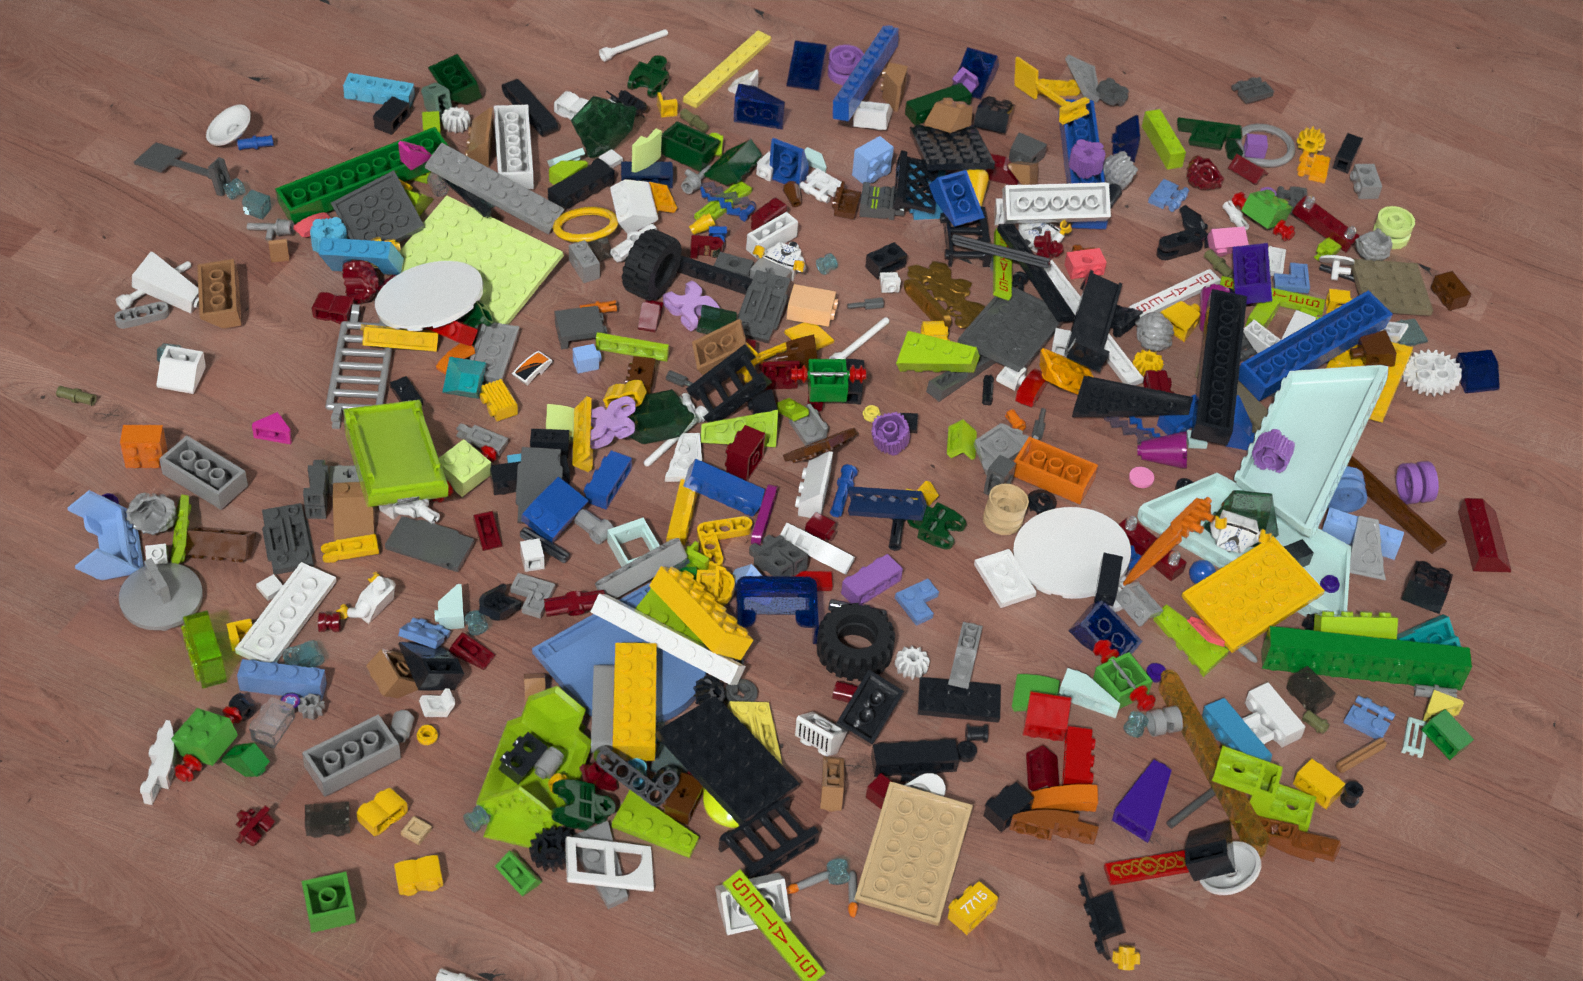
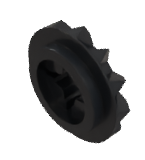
M1038 489L1028 494V507H1030V511H1036L1037 515L1056 508L1057 500L1051 492ZM1039 499L1042 503H1044V506L1038 503Z

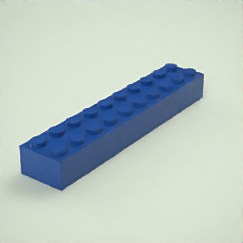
M1064 99L1066 101H1070L1071 103L1076 101L1071 99ZM1090 100L1086 104L1089 114L1064 125L1059 122L1067 184L1105 183L1103 169L1098 175L1095 174V176L1092 175L1088 179H1083L1082 177L1079 178L1076 172H1073L1074 170L1068 167L1072 147L1076 145L1078 140L1083 139L1092 143L1099 142L1094 100ZM1108 220L1071 223L1072 228L1106 229Z
M1368 290L1240 364L1238 380L1258 401H1261L1281 389L1282 380L1284 377H1287L1289 371L1316 369L1357 345L1360 337L1386 328L1393 314Z

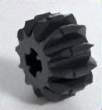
M710 675L697 680L696 686L693 687L695 691L693 696L696 697L695 704L700 705L715 695L724 704L723 701L726 700L724 695L726 690L723 688L724 683Z

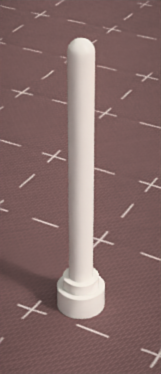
M664 29L612 49L608 47L599 50L600 58L604 62L608 61L614 54L667 36L668 31Z
M187 261L174 269L182 273L191 267V263ZM137 290L130 295L122 294L116 298V303L121 310H126L131 307L134 300L146 293Z
M887 317L883 318L844 351L834 353L829 359H846V357L889 323V319Z
M698 406L694 410L695 420L692 418L693 422H686L644 461V465L649 467L679 440L681 433L689 431L697 422H704L703 416L708 413L707 409L703 406Z

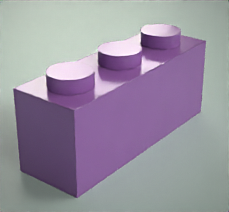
M886 554L881 558L875 559L867 567H862L856 574L846 577L842 582L841 594L850 603L863 605L900 582L903 568Z

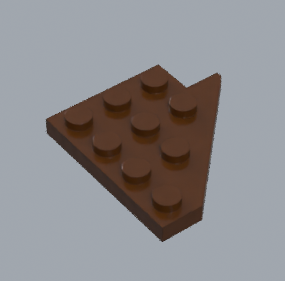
M855 427L783 454L785 462L792 460L795 463L811 459L821 453L829 452L843 445V443L851 441V437L857 435Z

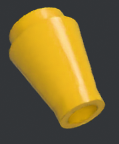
M710 213L706 215L703 214L689 228L693 235L708 231L709 226H716Z

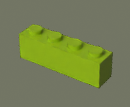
M1161 109L1145 111L1142 128L1166 169L1181 168L1186 151Z
M1323 610L1322 614H1315L1314 631L1397 640L1398 618L1392 616L1391 612L1381 611L1379 615H1372V612L1360 611V614H1353L1352 611H1341V614H1334V611Z

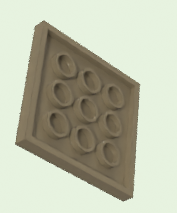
M1354 259V264L1350 265L1359 295L1369 290L1391 313L1432 315L1433 308L1417 263Z

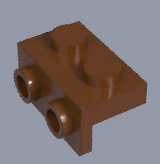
M842 181L840 187L837 186L835 197L837 198H833L832 208H835L834 216L854 219L861 192L845 189V181Z

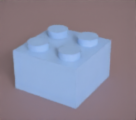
M879 136L855 149L852 176L863 184V182L873 183L877 179L888 175L891 171L894 147Z

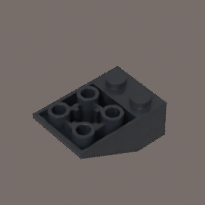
M992 96L984 97L977 107L973 125L979 128L1006 133L1016 105L1012 104V101L1009 100L998 101Z
M1416 560L1402 600L1440 614L1453 574L1447 569L1435 568L1426 561L1419 562Z
M417 642L398 643L419 691L456 689L464 676V671L458 658L441 646L434 649Z
M1231 822L1189 831L1185 845V861L1193 881L1236 872Z

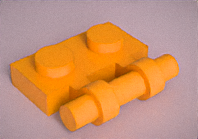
M1307 150L1303 151L1299 158L1300 164L1297 167L1298 175L1300 177L1304 176V174L1309 175L1308 180L1325 184L1331 157L1314 154L1312 158Z

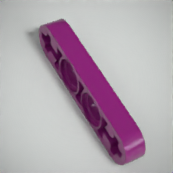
M768 484L753 529L751 544L756 543L760 546L762 544L777 496L778 486Z

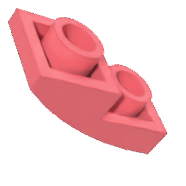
M325 212L318 213L294 225L293 229L300 236L308 238L311 236L310 229L315 219L325 220L331 217Z

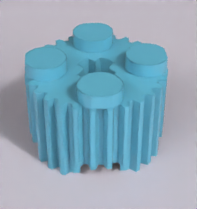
M333 217L332 219H315L313 221V226L310 229L313 251L319 252L321 238L347 239L346 226L341 222L340 218Z

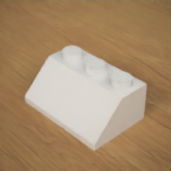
M623 180L610 187L618 223L627 234L632 231H638L659 220L649 182Z
M829 451L809 460L808 467L803 468L802 479L805 480L800 482L799 493H801V497L797 496L795 507L798 508V516L811 518L815 512L822 515L830 479L833 452Z
M779 873L749 879L783 922L791 921L785 879ZM723 885L715 886L718 908L726 934L731 935L758 929Z

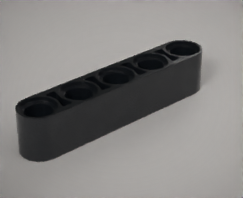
M518 78L502 84L503 94L512 105H528L529 123L540 136H545L558 130L555 118Z

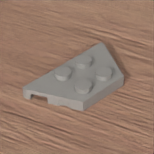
M1000 423L977 438L974 442V447L985 474L987 475L988 468L999 455L1010 460L1016 458L1029 436L1024 435L1022 430L1013 429L1008 425ZM1033 436V438L1039 440L1038 436Z

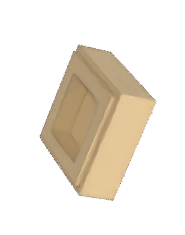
M413 816L401 831V836L420 845L431 832L432 826Z

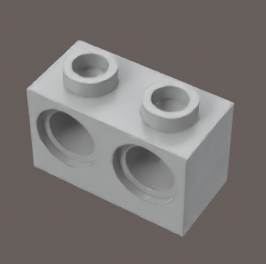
M1355 164L1353 171L1350 172V180L1353 181L1354 191L1357 193L1358 199H1378L1382 184L1375 164Z

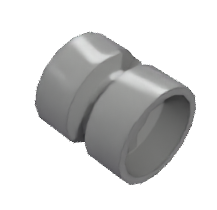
M1176 705L1165 707L1162 710L1155 709L1146 712V725L1152 737L1165 735L1166 732H1180L1183 729L1182 715Z

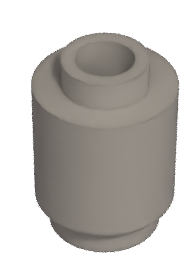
M407 710L395 712L389 728L398 743H403L409 738L414 722L413 715Z
M554 747L546 749L534 764L535 774L542 779H550L563 763L564 755Z

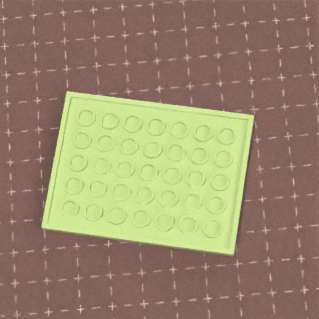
M447 195L424 221L425 228L414 234L399 251L404 258L401 273L415 266L436 261H457L474 267L480 273L484 284L480 300L490 311L494 322L508 325L564 256L562 251L492 217H482L474 208Z

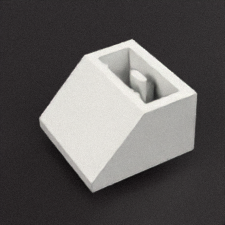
M862 101L853 114L854 127L886 130L893 109L890 104Z
M167 345L160 358L157 388L194 394L206 368L204 353L202 351Z

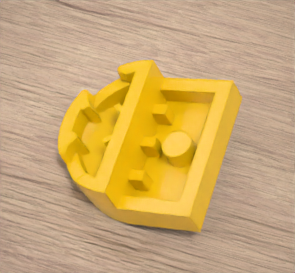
M716 566L715 570H697L696 581L705 587L704 590L716 598L715 601L718 604L725 606L734 593L735 581L733 575L721 566Z

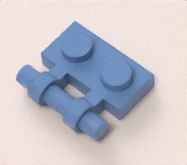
M1163 179L1149 197L1148 203L1161 209L1168 206L1169 210L1174 212L1175 209L1181 206V202L1187 198L1189 189L1184 187L1182 190H1178L1179 185Z
M413 617L410 623L408 622L400 628L398 636L436 649L444 643L445 637L449 638L451 631L445 629L442 625H433L423 618L419 620Z
M1358 695L1355 703L1362 707L1359 708L1353 705L1343 723L1374 739L1383 738L1391 724L1385 721L1384 718L1393 721L1396 714L1389 711V708L1385 706L1381 707L1373 703L1372 699L1368 697L1365 699ZM1369 709L1379 714L1378 717L1367 712V710Z

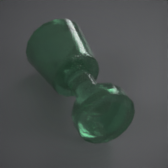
M1225 138L1227 158L1233 160L1236 154L1242 156L1243 150L1238 142L1232 138Z

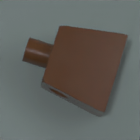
M1386 330L1360 337L1358 348L1350 349L1351 359L1361 358L1364 366H1395L1397 352Z
M812 334L787 341V352L776 353L777 361L798 360L800 362L799 369L805 365L808 370L809 359H818L815 336Z

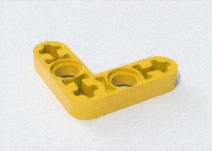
M741 516L703 522L698 525L697 538L702 555L709 558L708 570H715L716 566L723 567V555L718 540L749 535L752 531V520L750 518ZM726 526L730 530L724 532L721 531L719 528ZM707 544H712L715 546V548L707 549L705 548V546ZM712 556H714V559H715V562H716V563H714L713 561H711V560H712Z

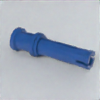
M848 464L843 465L841 468L842 474L837 480L838 489L830 510V514L837 518L842 516L848 496L849 486H854L853 479L858 473L856 467Z

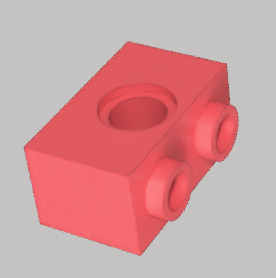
M1095 248L1067 252L1064 265L1070 278L1077 279L1085 278L1090 270H1093V273L1096 275H1104L1107 262L1101 249Z

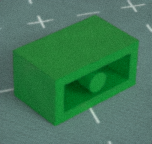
M1446 709L1432 718L1421 729L1449 760L1465 750L1474 740Z

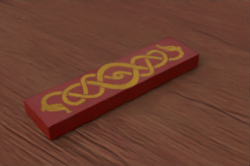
M1185 850L1104 864V870L1110 886L1189 873L1186 867Z

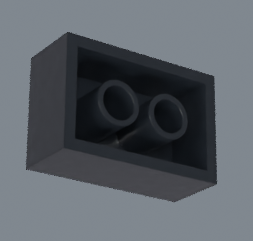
M868 670L835 724L870 747L904 691L871 670Z

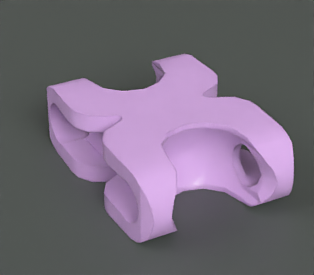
M694 281L685 283V295L683 296L676 295L672 291L663 294L664 306L671 314L675 316L682 315L681 323L689 331L698 328V316H706L710 320L720 317L718 304L709 296H701L702 288Z
M625 396L616 399L609 404L606 410L604 407H597L591 410V426L594 429L590 433V448L598 449L612 442L614 436L622 439L634 433L635 423L628 418L629 415L635 412L636 403L632 398Z

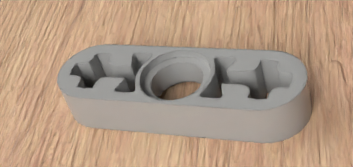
M155 302L119 311L114 316L116 326L125 329L166 319L169 316V308L165 302ZM140 313H146V314H147V315L144 316V317H138V316H137V315L140 314Z

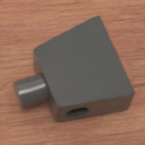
M1019 132L1011 146L1009 160L1011 163L1016 161L1038 163L1045 157L1047 144Z

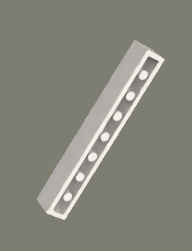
M599 594L591 609V613L649 643H657V647L730 685L738 684L746 667L729 657L714 654L706 645L609 595Z

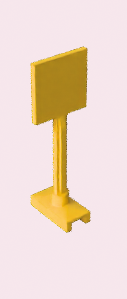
M1015 57L1014 86L1033 99H1037V93L1040 91L1062 106L1059 109V122L1064 125L1089 114L1086 104L1090 102V99L1084 97L1072 103L1064 100L1038 82V70L1020 57Z
M803 322L784 330V333L791 340L814 334L816 350L833 344L835 341L821 327L815 324ZM746 342L747 347L756 356L751 361L754 367L759 361L787 350L786 342L757 353ZM745 366L736 372L737 374L742 373L745 376V383L752 380Z

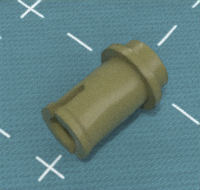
M1308 710L1302 719L1303 722L1316 729L1318 734H1324L1330 726L1326 719H1321L1311 710Z

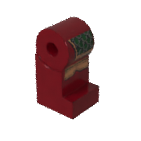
M691 235V259H697V256L717 258L719 253L723 252V240L721 238Z

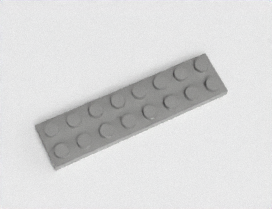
M443 143L439 145L425 165V168L547 234L551 232L554 221L564 212V208Z

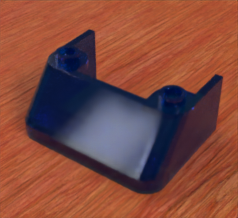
M743 576L739 578L736 585L737 624L742 627H750L755 623L756 615H795L796 623L800 627L812 628L813 644H817L819 615L816 581L811 577Z

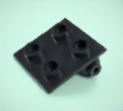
M621 90L619 97L606 91L611 96L610 99L628 110L634 116L638 117L640 115L645 118L642 115V112L648 108L645 102L626 90Z
M1116 305L1110 328H1113V336L1116 338L1121 337L1125 332L1132 329L1143 311Z

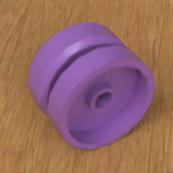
M852 45L834 47L829 53L828 77L830 80L844 85L863 57L864 53L862 50Z
M1420 461L1415 464L1411 462L1399 465L1396 473V487L1398 495L1407 505L1416 504L1419 501L1426 503L1436 499L1439 489L1438 476L1431 462Z

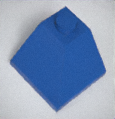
M1237 395L1233 432L1228 445L1225 446L1248 450L1249 444L1254 441L1255 433L1252 432V423L1241 398Z

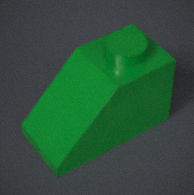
M255 743L234 745L221 758L223 763L245 777L260 776L264 773L265 767L270 762Z

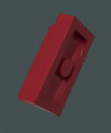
M1236 154L1228 169L1255 185L1259 183L1263 175L1267 176L1269 174L1261 167Z
M1043 745L1027 752L1028 788L1035 791L1044 786L1049 788L1060 786L1057 755Z

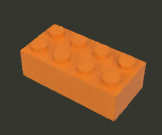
M1029 436L1014 460L1016 467L1013 477L1081 504L1095 480L1098 465Z

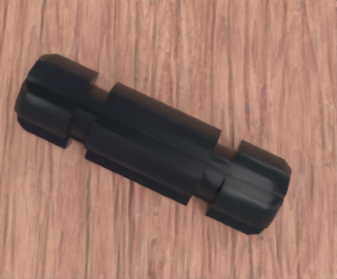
M985 375L983 379V405L990 406L992 404L994 382L992 375Z

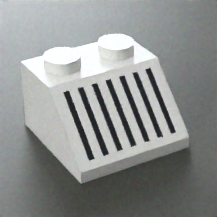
M814 712L798 715L795 736L801 739L800 742L807 746L818 748V752L825 756L838 753L848 731Z

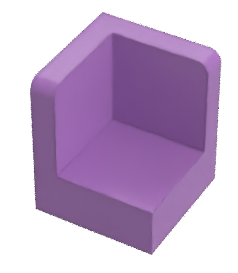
M964 67L952 78L953 85L962 83L971 93L979 85L978 78Z
M1247 133L1244 143V157L1264 159L1268 148L1267 136Z

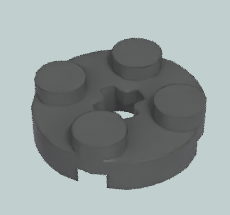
M1112 78L1102 80L1096 88V92L1099 91L1100 99L1109 105L1114 106L1116 103L1120 104L1119 106H1123L1128 99V88L1119 85Z

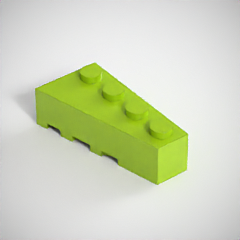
M907 331L896 364L900 372H906V370H915V372H923V370L933 372H974L980 355L977 347Z

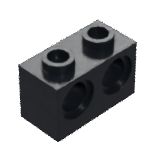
M893 242L867 254L865 268L879 280L880 273L896 272L906 267L907 253Z
M529 732L524 737L519 736L512 744L514 749L511 752L507 750L500 758L502 763L498 770L517 785L530 772L534 764L548 748ZM524 747H529L532 752L525 751ZM511 762L518 763L519 767H514Z

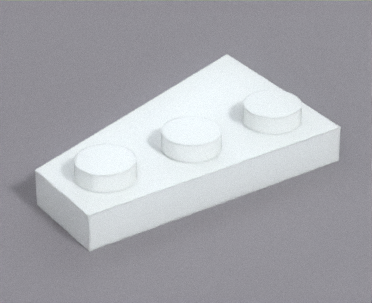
M700 433L680 434L673 459H671L669 470L665 476V482L685 480L688 468L695 458L702 461Z

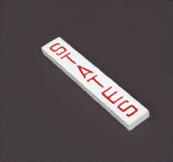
M1208 269L1133 304L1129 308L1143 311L1139 315L1140 317L1150 312L1159 313L1179 301H1184L1199 294L1204 286L1207 288L1211 284H1220L1221 279Z

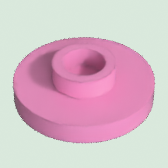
M1135 467L1130 471L1129 481L1138 488H1148L1154 482V474L1148 468Z

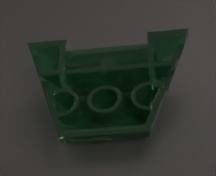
M593 96L571 119V122L590 158L599 157L611 149L614 150L632 131L636 107H628L623 105V103L617 104L608 99Z
M672 389L646 394L642 404L635 407V412L628 416L635 423V431L628 437L641 444L680 437L694 419V414L688 411L687 406L682 404L681 399Z
M1233 490L1221 504L1222 507L1213 513L1214 516H1219V518L1222 510L1256 520L1259 532L1261 529H1264L1266 534L1272 533L1274 537L1279 535L1273 495L1271 493ZM1205 522L1203 527L1211 534V522ZM1258 542L1252 545L1251 547H1256L1259 544H1261V542Z

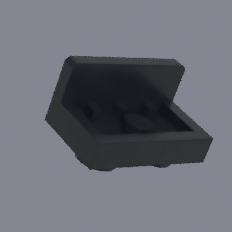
M501 584L481 595L479 599V613L488 616L491 620L500 621L520 610L522 602L506 596L507 585Z

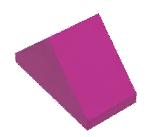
M399 141L398 143L400 159L410 170L425 163L432 156L423 146Z
M278 412L253 422L254 438L291 445L290 428Z

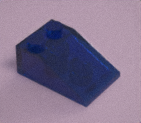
M795 40L787 87L819 91L828 56L826 44Z
M967 47L958 71L964 67L978 78L979 85L972 92V97L981 100L995 77L999 67V59L997 55Z
M738 83L735 94L733 122L783 129L785 102L756 86Z
M1102 600L1091 604L1068 630L1081 645L1092 652L1094 645L1098 641L1109 640L1111 642L1110 649H1116L1119 652V656L1128 652L1132 655L1143 642L1109 605Z

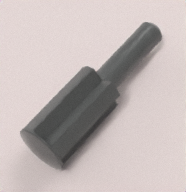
M883 297L864 299V302L848 303L847 308L865 307V310L884 308Z
M670 370L667 373L666 380L676 385L689 387L693 384V382L688 381L687 377Z
M1041 408L1039 418L1035 420L1032 438L1036 435L1039 437V440L1042 439L1046 424L1043 422L1046 413L1045 408Z

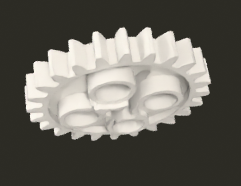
M1429 349L1427 353L1420 350V354L1413 352V356L1410 357L1402 377L1403 382H1407V387L1412 386V391L1419 390L1418 394L1425 392L1426 396L1429 393L1435 396L1436 393H1439L1442 396L1443 391L1450 393V389L1455 390V386L1459 385L1462 369L1459 368L1460 364L1456 363V359H1450L1451 355L1444 356V352L1438 354L1437 350L1433 353Z

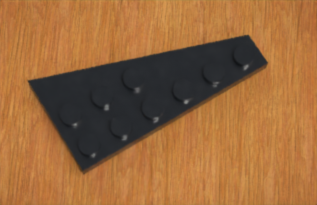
M1084 375L1072 417L1189 415L1193 397Z

